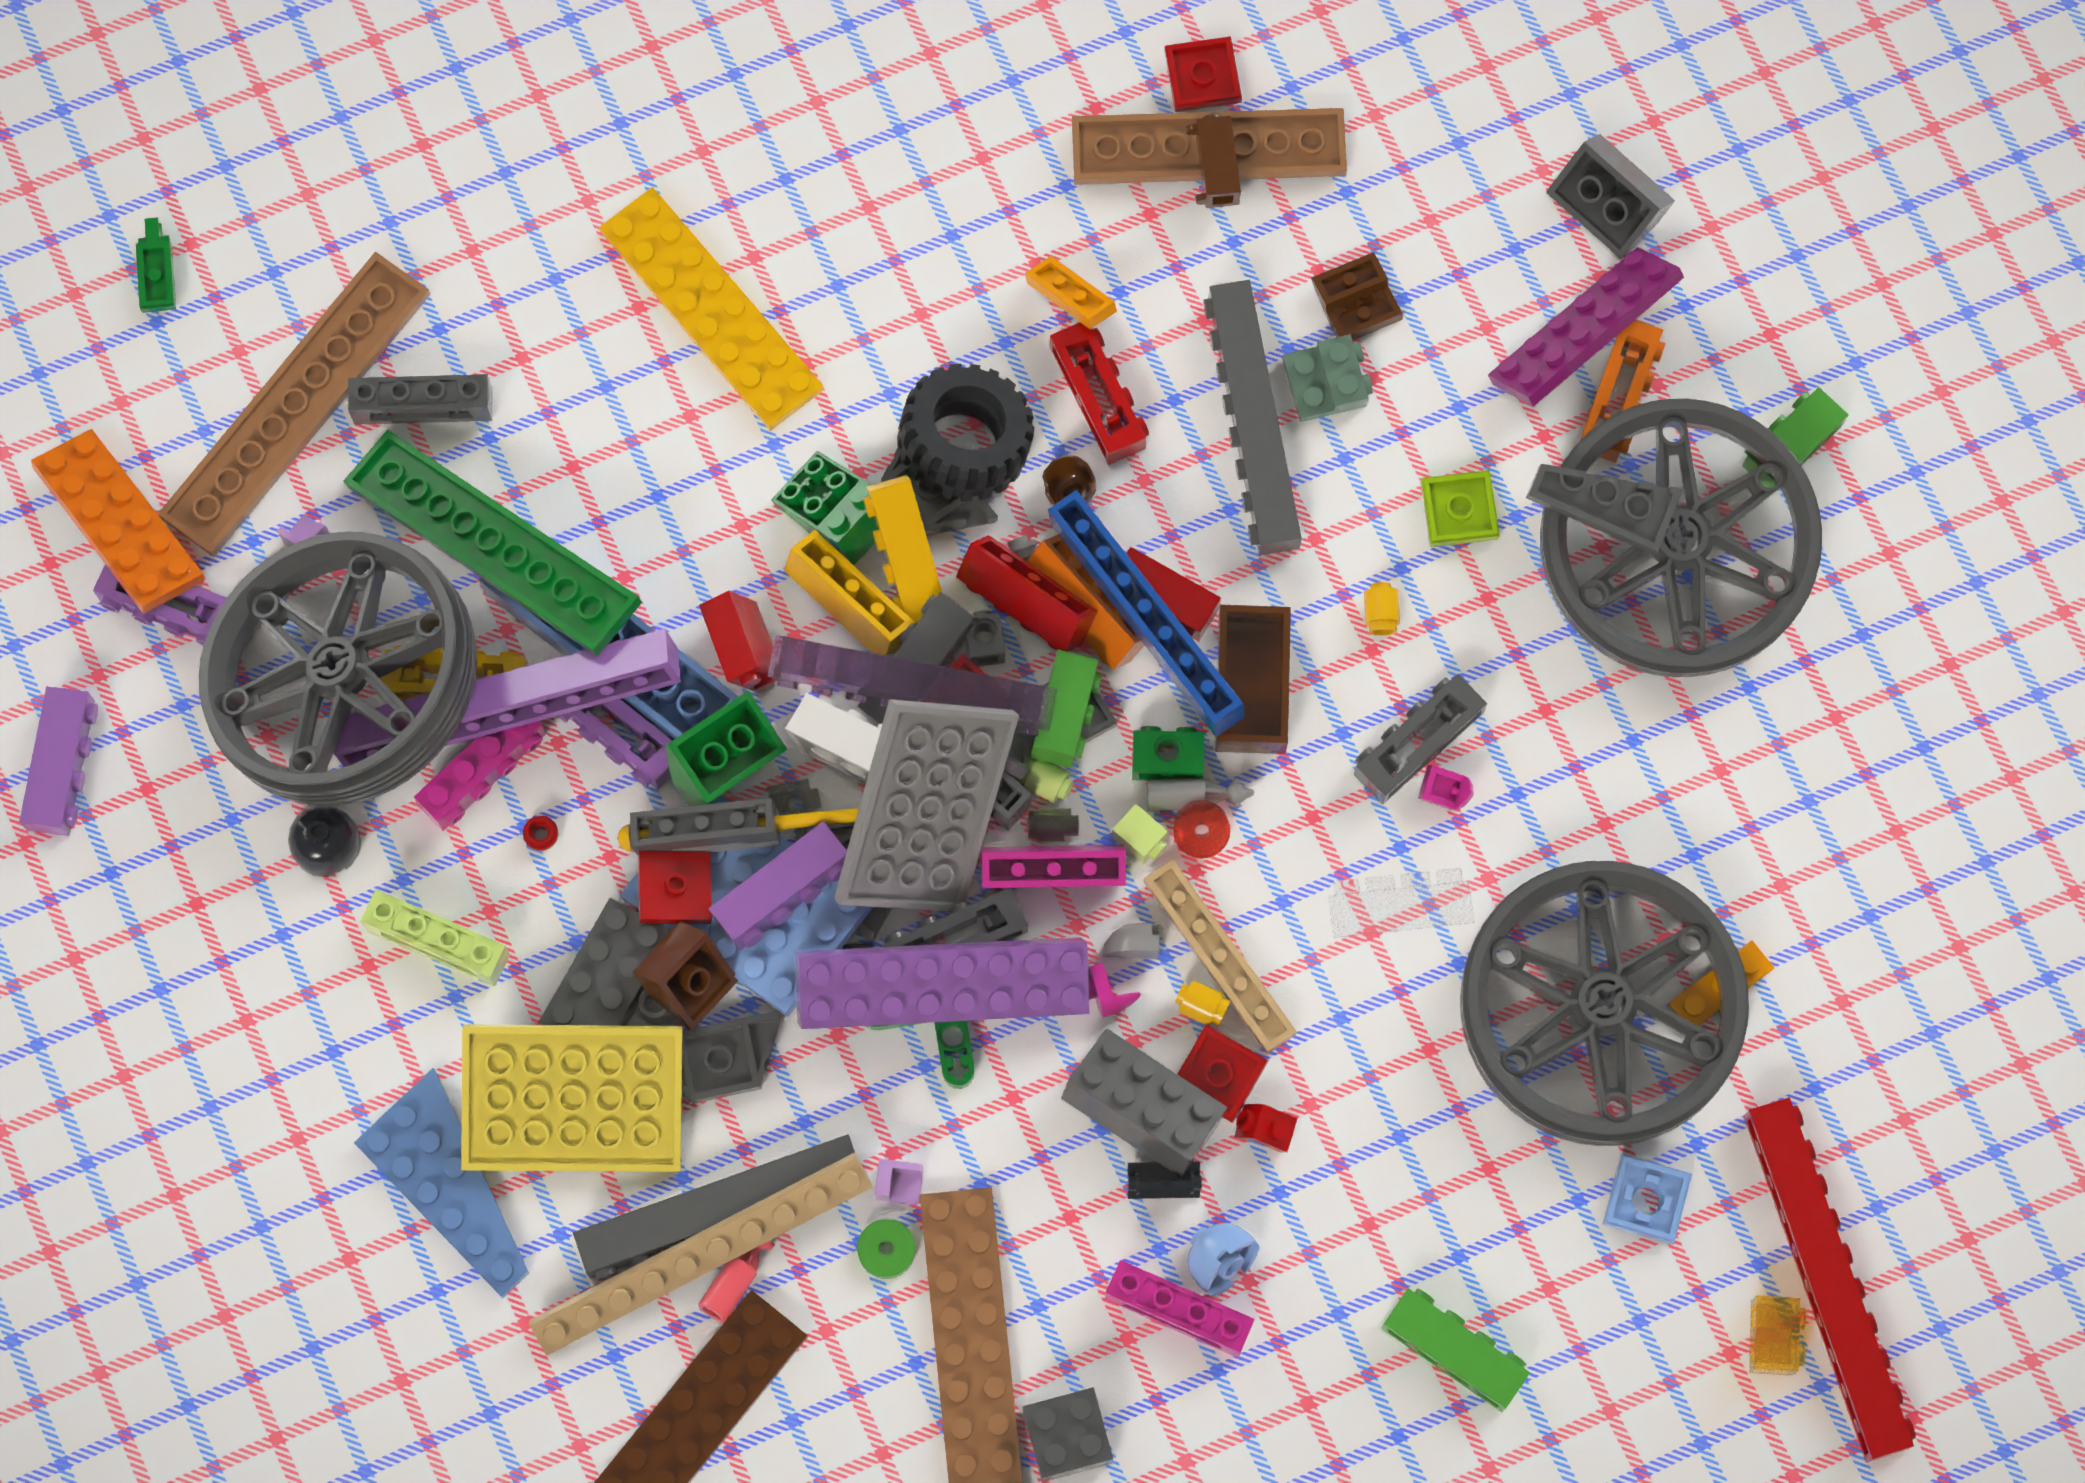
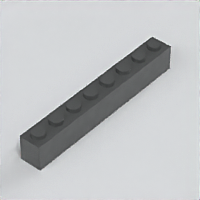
M1250 279L1209 286L1208 298L1203 299L1206 319H1212L1214 330L1209 331L1212 351H1218L1220 362L1216 363L1218 382L1225 383L1227 392L1226 395H1222V403L1225 416L1231 415L1233 427L1228 428L1230 444L1232 448H1238L1240 458L1235 460L1236 475L1238 480H1244L1246 492H1241L1244 513L1250 512L1252 524L1248 525L1251 546L1257 545L1259 556L1300 549L1302 536Z
M849 1134L572 1232L587 1276L590 1279L596 1277L597 1281L611 1278L618 1274L617 1269L630 1264L633 1267L855 1152Z

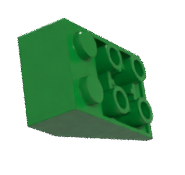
M816 451L771 499L778 508L809 534L816 530L854 566L875 544L872 531L878 530L875 516L868 518L863 502V497L868 496L866 487L872 484L819 451Z

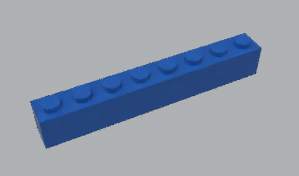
M1075 490L1049 508L1048 514L1051 526L1214 736H1219L1245 717L1242 701L1079 492Z

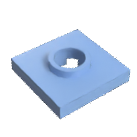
M1621 1154L1602 1225L1673 1245L1692 1174ZM1649 1188L1657 1194L1659 1205L1653 1213L1645 1214L1634 1208L1632 1200L1637 1190Z

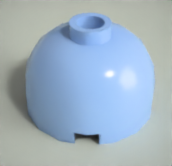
M1225 1222L1212 1225L1209 1228L1202 1227L1190 1240L1192 1246L1188 1253V1269L1191 1277L1202 1290L1212 1297L1220 1295L1235 1284L1229 1278L1240 1268L1244 1274L1250 1269L1260 1247L1251 1234L1237 1225Z

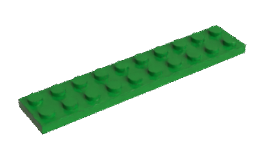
M388 429L343 480L347 488L596 656L602 652L643 603L638 595Z

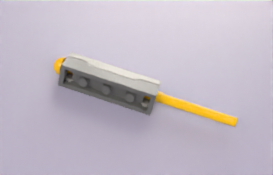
M772 798L631 812L630 824L623 826L619 830L617 840L622 849L629 852L634 850L636 855L639 851L711 853L780 845V831L817 826L823 821L826 825L855 822L859 808L779 816V811Z

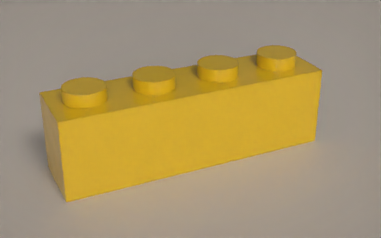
M907 475L867 486L868 496L863 497V502L868 518L875 516L878 530L872 531L878 552L884 550L888 563L883 564L882 567L887 584L894 583L897 597L892 598V601L915 623H918L924 615L921 609L925 602L932 595L937 597L942 592V588L911 480Z
M816 530L790 549L784 568L785 573L881 662L890 652L896 653L903 644L900 640L902 634L909 625L915 623L907 614Z

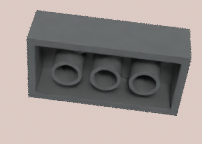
M609 898L541 1016L539 1024L627 1026L639 1005L638 999L640 994L645 990L632 972L670 933L671 929L660 923H639V912Z
M1107 1028L1071 1075L1061 1096L1063 1101L1180 1178L1183 1177L1219 1126L1227 1109L1225 1105Z

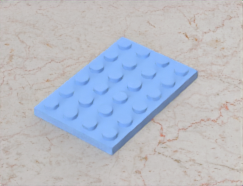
M720 795L708 804L726 803L731 801L725 798L724 796ZM780 836V845L711 852L712 905L781 854L792 843ZM638 872L619 895L623 901L639 911ZM831 881L821 889L820 895L815 900L807 904L803 902L792 911V916L786 922L778 926L773 925L764 932L763 938L756 945L749 948L745 947L741 951L738 950L713 916L711 924L688 925L707 933L736 974L734 977L740 984L789 1017L797 1007L795 951L841 949L873 907L839 905L834 900L839 881ZM660 923L671 930L677 925Z

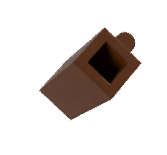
M1208 114L1202 119H1197L1196 123L1186 126L1188 135H1196L1203 193L1195 196L1196 204L1205 205V208L1239 205L1241 188L1231 116Z

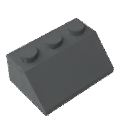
M1601 134L1583 142L1546 191L1552 199L1620 259H1623L1656 227L1676 201Z

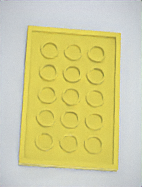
M463 1024L461 1170L681 1172L682 1026Z

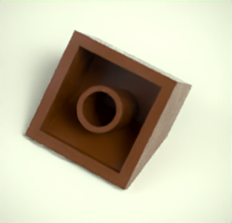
M681 921L632 972L648 995L690 1031L705 1018L738 982L734 977L736 974L707 933Z

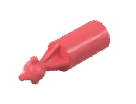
M772 1240L725 1263L698 1303V1307L714 1320L725 1323L757 1276L760 1250L766 1248L772 1250L775 1246Z

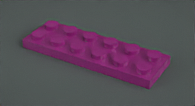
M1639 247L1635 248L1610 271L1603 274L1583 294L1576 297L1562 312L1553 317L1535 335L1528 338L1508 358L1501 361L1488 374L1492 385L1534 407L1685 277L1680 267Z

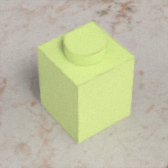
M1137 804L1112 829V839L1119 845H1123L1125 850L1142 865L1150 858L1153 861L1157 860L1168 846L1165 843L1168 831Z

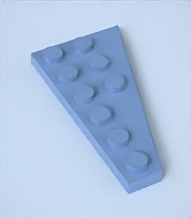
M432 1068L369 1127L354 1144L503 1299L529 1274V1271L483 1172L461 1170L462 1127L436 1070Z

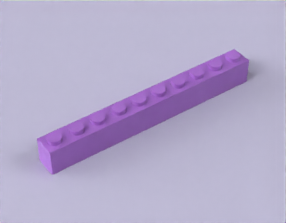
M665 628L607 644L598 656L585 649L570 655L552 658L541 663L519 667L508 672L475 680L467 710L457 730L445 746L680 683L678 648ZM430 693L417 695L413 698L402 700V702L417 716ZM389 704L375 708L387 718L395 711ZM359 712L351 713L335 748L334 755L343 767H347L375 754L395 738Z

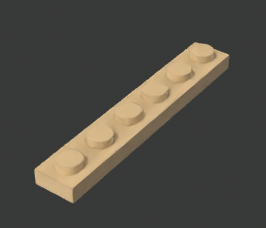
M1173 859L1145 877L1143 880L1144 884L1225 997L1231 1001L1230 1004L1266 1054H1269L1297 1034L1296 1029Z

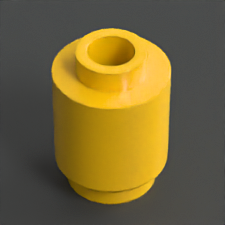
M1373 583L1370 585V589L1364 591L1365 625L1369 627L1371 635L1387 636L1397 633V625L1400 624L1399 590L1391 587V583Z
M1192 980L1190 986L1183 983L1175 1003L1180 1005L1179 1013L1209 1026L1213 1024L1219 1027L1231 1001L1223 998V993Z

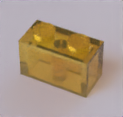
M1756 1295L1750 1300L1749 1373L1794 1376L1799 1372V1367H1804L1806 1352L1805 1345H1800V1330H1805L1806 1309L1800 1308V1298Z

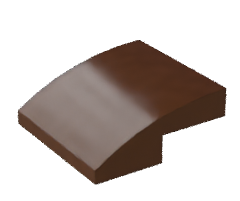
M1374 252L1311 277L1315 292L1336 337L1351 334L1352 340H1355L1403 320V313L1388 286V277Z

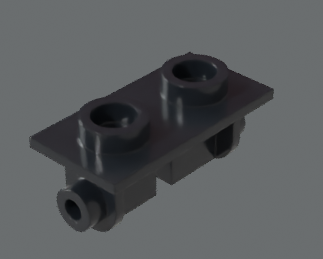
M1193 1161L1182 1178L1157 1162H1127L1128 1199L1200 1198V1190L1202 1189L1200 1161Z

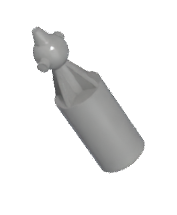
M1204 778L1147 779L1148 811L1205 810L1225 799L1233 803L1234 808L1241 807L1240 803L1246 798L1254 796V790L1245 788L1240 783V779H1233V783L1228 788Z

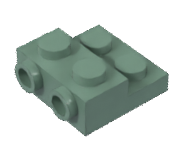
M1351 334L1317 342L1316 347L1283 354L1282 360L1300 422L1367 406L1368 395L1373 394L1372 383L1369 374L1362 375L1359 363L1364 362L1360 342L1353 343Z

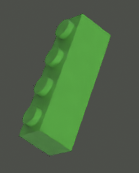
M1408 1288L1381 1329L1503 1413L1531 1373L1525 1369L1527 1364L1511 1352L1505 1355L1494 1348L1496 1342L1485 1333L1477 1331L1474 1334L1463 1326L1465 1320L1453 1311L1447 1309L1445 1313L1433 1305L1435 1300L1426 1292L1418 1288L1414 1292Z

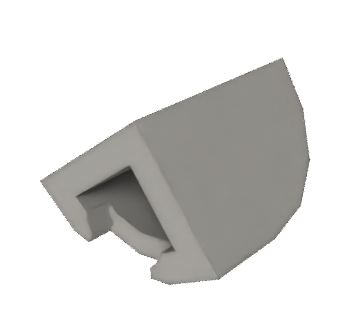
M1134 923L1120 927L1112 932L1104 943L1101 957L1158 959L1160 924Z

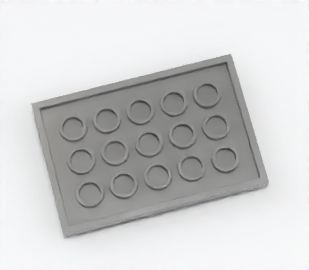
M889 699L834 900L839 905L949 911L952 907L966 901L1019 719V715L1016 712L1007 709Z

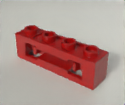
M1079 322L1051 334L1049 347L1107 464L1110 465L1146 449V436L1149 435V431L1142 416L1136 418L1131 408L1134 406V400L1127 387L1121 388L1116 378L1120 374L1112 357L1106 358L1102 350L1105 343L1099 329L1096 327L1090 330ZM1071 357H1073V359H1074V361H1075V364H1076V367H1075V365H1074V363H1073ZM1090 357L1093 361V372L1115 414L1106 418V428L1103 424L1104 413L1082 371L1083 368L1089 366ZM1120 417L1125 425L1124 427L1120 423Z

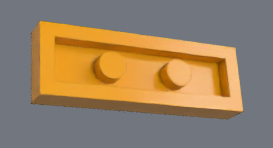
M1052 256L1025 272L1028 285L1090 330L1117 312L1114 300Z
M1753 940L1738 950L1745 970L1748 989L1774 970L1775 967ZM1711 970L1667 1004L1670 1009L1697 1026L1720 1010V997L1714 971Z

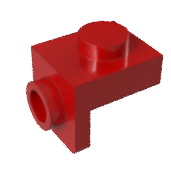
M1244 1104L1237 1116V1128L1234 1137L1239 1140L1254 1141L1280 1153H1288L1298 1118L1265 1104Z

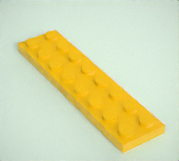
M653 187L599 227L600 233L769 431H772L824 391L823 384Z

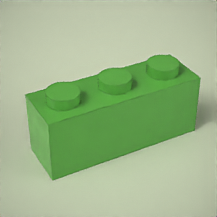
M1820 387L1811 394L1805 391L1793 403L1792 407L1795 410L1787 418L1781 414L1768 428L1786 444L1801 466L1844 425L1849 416ZM1744 451L1747 457L1742 467L1748 472L1763 465L1749 451ZM1767 472L1759 474V481L1763 486H1775V479L1771 474Z
M1057 649L1030 758L1072 768L1074 757L1082 758L1086 737L1080 736L1082 725L1090 726L1095 705L1088 704L1091 692L1098 694L1103 674L1096 672L1098 659Z

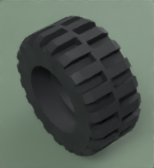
M961 363L950 364L948 370L939 367L931 371L930 377L923 376L916 382L915 388L910 390L898 426L897 446L901 449L900 458L905 466L911 465L909 474L916 481L922 479L924 481L923 487L930 492L936 489L942 492L941 497L951 499L952 496H958L960 501H972L973 496H978L979 500L991 498L993 490L996 493L1006 490L1009 483L1015 482L1019 477L1034 437L1035 427L1032 424L1034 416L1032 409L1029 406L1026 407L1028 399L1022 391L1016 392L1014 390L1016 384L1009 378L1005 380L1000 378V372L991 368L989 372L980 369L981 365L970 363L969 367H962ZM950 415L971 416L983 422L991 430L996 443L980 450H966L956 447L941 436L935 422Z

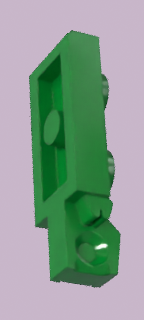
M158 217L144 218L145 237L138 238V243L135 244L140 310L142 313L176 310L173 247L169 235L163 236L162 223H159Z

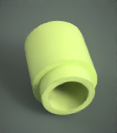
M1030 758L1028 772L1022 780L1018 779V782L1025 785L1024 788L1054 804L1059 799L1065 800L1068 797L1074 783L1069 780L1071 772L1055 764Z

